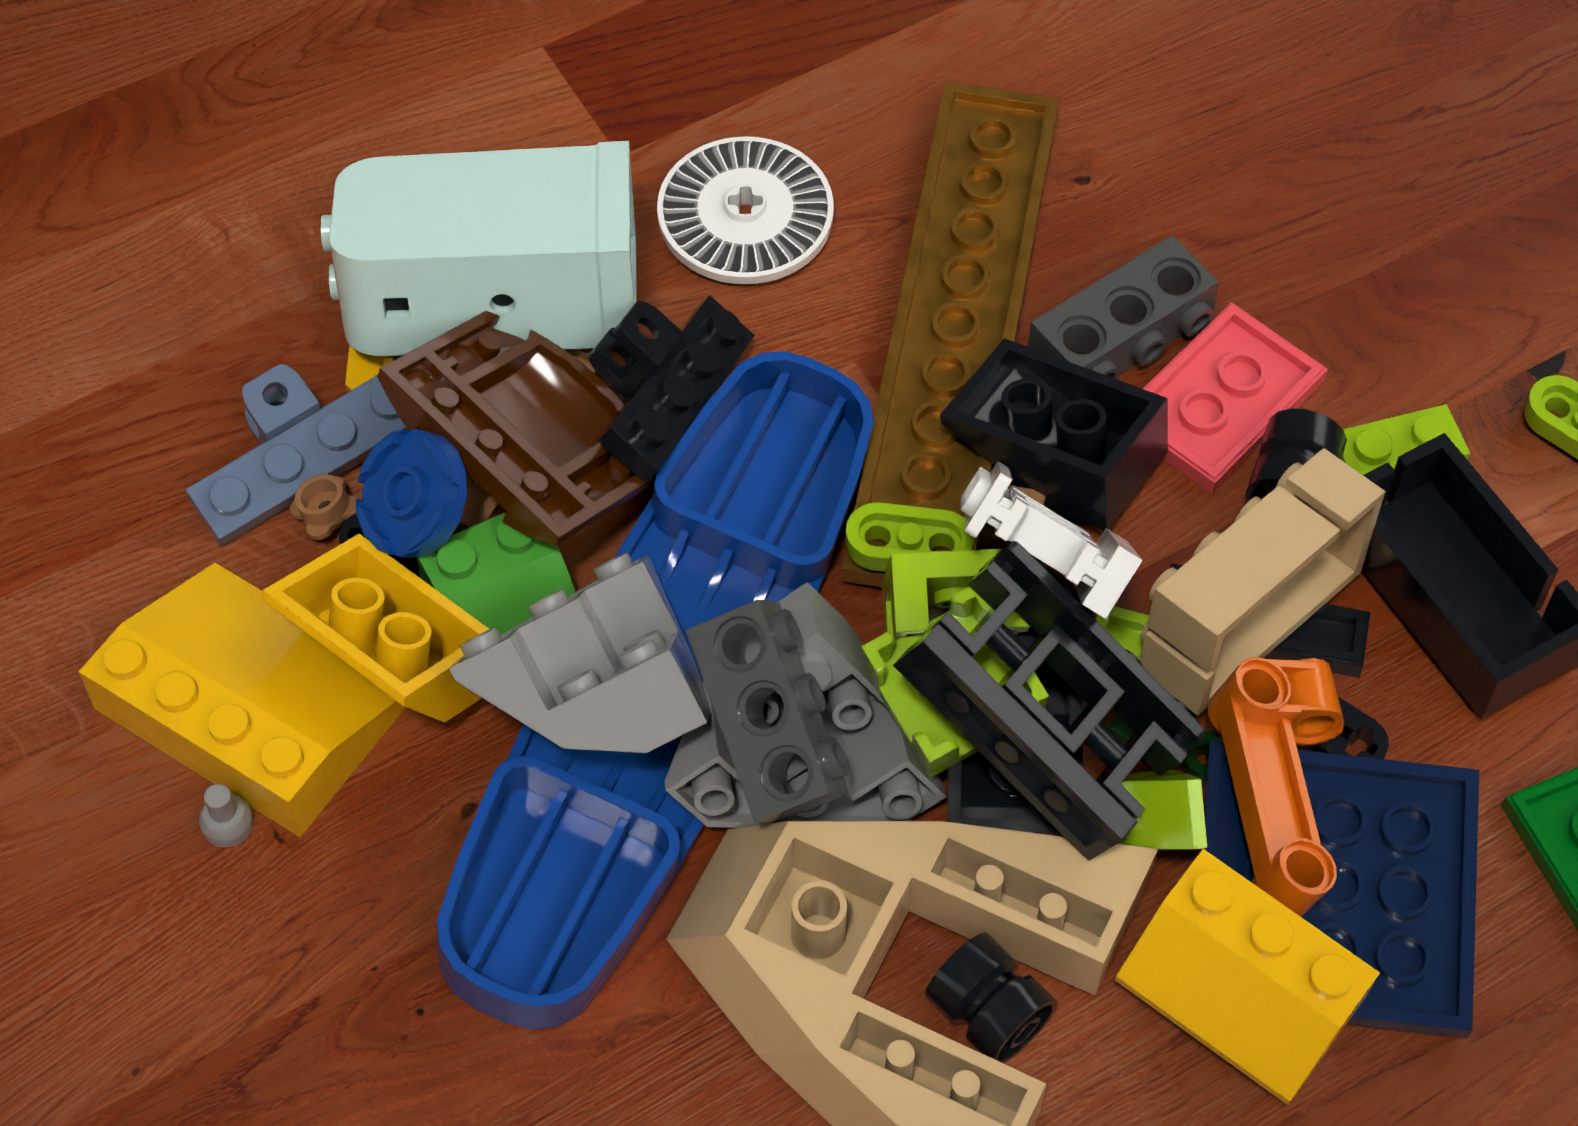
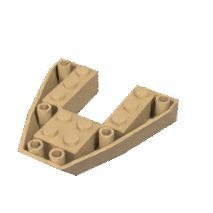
M784 821L727 829L668 934L666 941L753 1051L830 1125L1034 1126L1040 1115L1046 1083L867 1001L864 997L908 912L914 913L969 939L986 932L1015 960L1096 996L1150 883L1158 849L1117 844L1088 861L1062 836L945 821Z

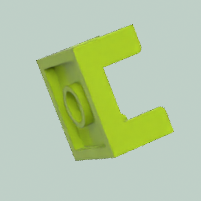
M1002 549L891 553L882 580L885 633L891 631L894 641L901 637H906L907 634L924 633L929 627L928 606L950 608V598L969 587L968 583L979 573L983 565ZM1015 611L1003 622L1014 635H1018V632H1027L1030 628Z
M969 586L950 598L948 612L970 633L990 611L991 607ZM941 615V616L935 618L934 620L930 621V622H929V626L932 625L934 622H936V621H937L939 618H941L943 615ZM889 631L861 646L862 665L930 779L975 754L978 750L893 666L901 655L923 636V633L907 634L906 637H901L894 641V636ZM985 644L972 657L997 683L1010 670ZM1033 672L1022 686L1046 709L1049 695L1035 672Z

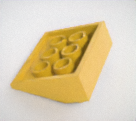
M213 563L122 622L79 670V674L95 710L213 784L225 785L229 788L231 794L239 795L250 807L296 836L301 837L406 707L402 706L262 599V590L217 563Z

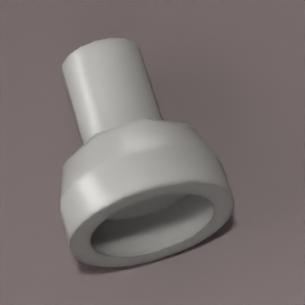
M214 784L207 788L204 793L205 802L200 810L198 821L204 838L209 843L218 847H231L241 843L249 836L254 825V817L249 804L239 795L231 794L229 788L225 785Z

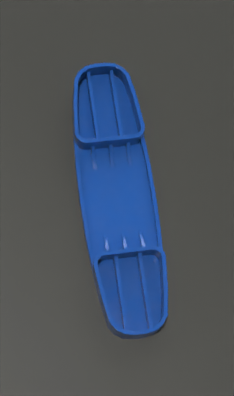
M785 351L760 353L739 363L705 404L658 471L654 483L653 497L614 556L616 557L628 552L633 562L648 554L695 660L702 684L704 681L685 630L757 599L777 603L806 582L819 593L852 506L874 424L870 401L855 381L838 370L806 356ZM523 724L507 760L501 763L492 774L457 858L437 919L439 969L451 991L474 1009L495 1019L530 1030L559 1027L585 1011L628 953L706 826L665 790L664 781L682 736L648 753L563 749Z

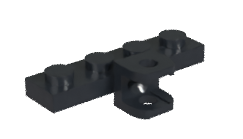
M711 295L695 309L681 329L654 306L641 300L637 301L615 328H611L602 337L588 356L589 362L595 371L625 399L633 392L598 439V442L646 483L660 470L755 335L732 312L726 310ZM638 323L645 325L651 331L653 339L647 338L640 332ZM610 351L620 354L626 366L617 364L611 357Z

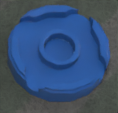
M401 429L389 433L374 445L361 467L358 482L364 483L362 500L356 499V516L364 536L378 551L409 559L431 555L449 540L461 521L467 498L466 470L458 450L444 436L420 429Z

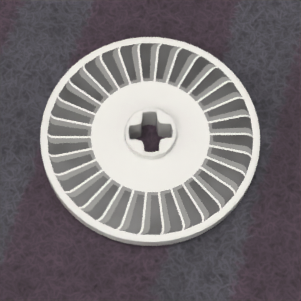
M732 137L705 144L685 155L673 166L665 177L659 191L657 215L659 229L664 242L672 254L689 269L720 282L758 284L786 277L798 271L816 257L831 233L834 202L830 185L823 172L809 157L799 150L782 142L761 137ZM740 205H752L751 214H739Z

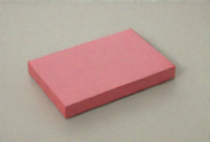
M1231 302L1143 388L1168 398V452L1162 459L1210 494H1213L1261 446L1269 418L1278 411L1290 408L1298 409L1325 381L1328 369Z

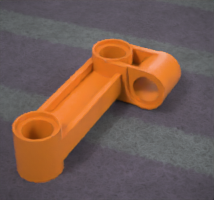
M1247 658L1237 666L1211 697L1208 704V716L1212 725L1222 734L1255 875L1252 883L1302 917L1334 886L1337 871L1332 856L1320 842L1296 745H1315L1336 738L1343 732L1344 718L1330 664L1325 660L1316 658L1301 660Z

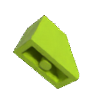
M1171 769L1161 776L1155 771L1129 773L1125 777L1121 785L1145 809L1135 819L1137 824L1126 838L1118 844L1155 849L1207 848L1200 778L1176 769Z

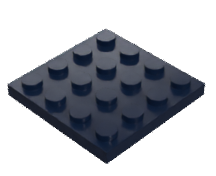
M1210 740L1206 753L1203 798L1207 848L1203 849L1252 882L1255 875L1224 742ZM1298 750L1320 842L1332 856L1337 871L1334 886L1302 918L1380 972L1366 998L1347 1025L1467 1038L1473 1030L1479 770Z

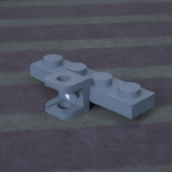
M279 364L246 383L242 389L246 421L260 445L185 489L187 499L220 547H223L289 507L295 499L298 488L309 478L321 474L333 476L344 474L365 461L374 445L389 433L407 428L389 401L377 376L320 409L318 400L300 375L289 366ZM271 387H275V388H273V389H271V390H269L268 392L265 393V391H266L267 389H269V388H271Z

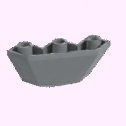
M628 552L620 554L593 569L598 580L569 596H566L564 590L560 589L529 605L528 609L532 617L499 635L496 627L467 640L459 645L464 656L459 658L449 668L456 682L563 749L648 753L706 724L711 713L697 665L648 554L633 562Z
M808 582L778 601L777 603H780L782 610H789L797 622L802 637V646L797 648L805 673H811L821 687L826 705L825 710L820 712L829 738L835 737L842 746L849 765V774L844 776L849 794L779 822L910 821L946 798V791L938 774L930 779L928 778L864 669L861 646L864 644L848 621ZM754 628L745 633L740 644L741 655L748 664L758 656L761 648L760 636ZM703 682L704 691L711 710L708 722L682 735L664 781L665 790L707 827L739 828L769 824L754 823L705 683ZM776 691L767 697L763 706L764 718L771 727L776 726L784 714V702ZM796 755L788 763L786 779L790 787L798 792L807 781L808 769L805 761L799 755Z

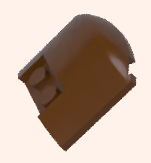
M484 311L381 367L377 377L408 430L420 429L444 436L458 450L466 473L507 511L502 522L538 541L556 546L655 483L657 473L646 483L643 482L598 442V439L624 406L616 394L582 362L537 332L530 330L527 339L524 340L509 333L493 329L498 323L500 315Z

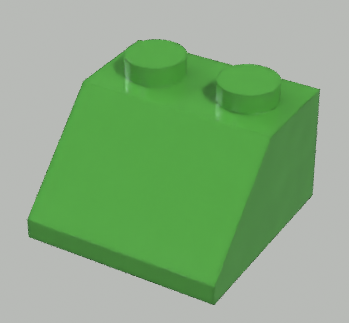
M506 512L451 535L449 540L431 555L416 558L419 575L423 581L489 629L496 627L499 635L531 618L532 615L528 606L560 589L564 590L566 596L576 592L558 545L554 546L538 541L502 522Z

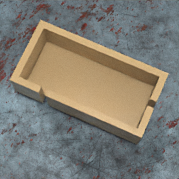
M1325 448L1320 450L1304 465L1299 462L1291 465L1282 475L1273 491L1263 499L1254 497L1248 501L1230 527L1221 534L1217 532L1210 533L1199 544L1193 557L1178 570L1174 567L1167 569L1155 581L1149 593V599L1152 601L1149 619L1140 634V639L1144 641L1140 656L1143 668L1171 696L1180 700L1198 716L1208 707L1211 697L1241 662L1252 657L1264 658L1361 573L1386 491Z

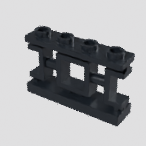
M1012 541L988 560L979 570V573L968 583L991 607L990 611L969 633L947 612L930 625L922 634L923 636L911 645L893 666L1089 861L1122 842L1137 824L1135 819L1145 809L1121 785V782L1142 758L1161 776L1185 759L1188 755L1186 751L1202 740L1206 735V730L1191 716L1189 709L1184 703L1172 697L1143 668L1141 661L1136 655L1124 649L1095 620L1089 608L1076 601L1047 571L1041 560L1031 555L1018 542ZM1013 611L1040 636L1029 648L1003 624ZM984 644L1010 669L999 683L972 658ZM1043 660L1088 704L1067 730L1022 686ZM1111 708L1136 731L1125 745L1101 722ZM1083 742L1107 765L1096 780L1071 756Z

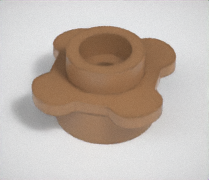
M321 474L311 477L302 483L296 491L295 499L290 505V513L295 519H302L307 525L306 532L311 539L321 540L327 538L332 531L342 527L349 517L356 514V499L359 498L357 496H350L346 492V484L343 478L339 476Z

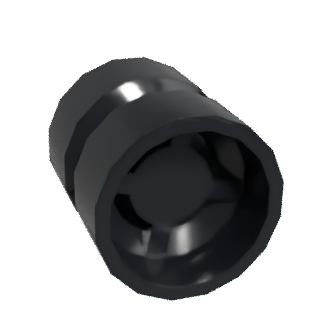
M1290 408L1276 412L1268 421L1259 451L1260 458L1256 460L1248 485L1247 501L1254 497L1263 499L1276 488L1278 481L1291 465L1297 462L1304 465L1323 448L1339 459H1342L1347 442L1344 430L1334 420L1311 410Z
M984 932L967 941L946 960L928 984L925 997L952 1024L957 1025L967 1022L966 1038L982 1054L1005 1063L1026 1047L1043 1029L1056 1010L1058 1001L1031 975L1024 977L1020 975L1015 976L1016 960L990 934Z

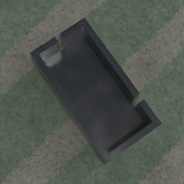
M1445 433L1399 456L1394 469L1387 462L1363 475L1386 492L1362 569L1481 719L1578 666V592L1568 580L1559 583L1555 587L1543 616L1541 617L1537 611L1542 608L1559 569Z

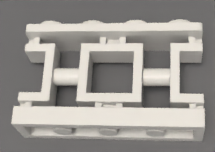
M997 462L991 473L980 466L960 498V511L965 513L964 531L976 538L986 522L992 525L995 529V535L1005 541L1018 542L1031 555L1065 575L1068 580L1073 582L1082 605L1106 619L1142 562L1141 557L1130 543L1105 528L1097 543L1094 542L1089 532L1074 525L1024 494L1017 487L1012 485L1011 489H1009L1008 486L1012 481V477L1007 466Z

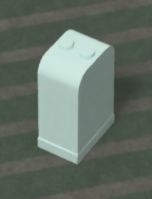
M629 141L598 142L597 145L372 157L357 161L346 167L338 175L335 182L332 214L321 216V240L324 252H331L333 264L329 266L330 295L332 301L339 300L344 334L348 344L361 353L373 356L405 355L484 311H489L500 315L498 323L493 329L509 333L524 340L527 339L530 330H533L563 349L595 348L602 337L611 328H615L629 309L637 302L636 229Z

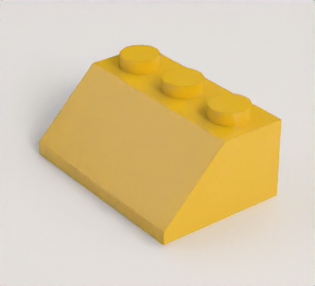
M357 534L263 589L262 599L402 706L446 723L482 699L476 693L456 682L449 668L459 658L464 656L459 645L489 630V628L387 553L378 551L361 534Z
M1202 849L1160 905L1117 973L1115 981L1282 1102L1289 1105L1364 1001L1380 972L1205 849Z

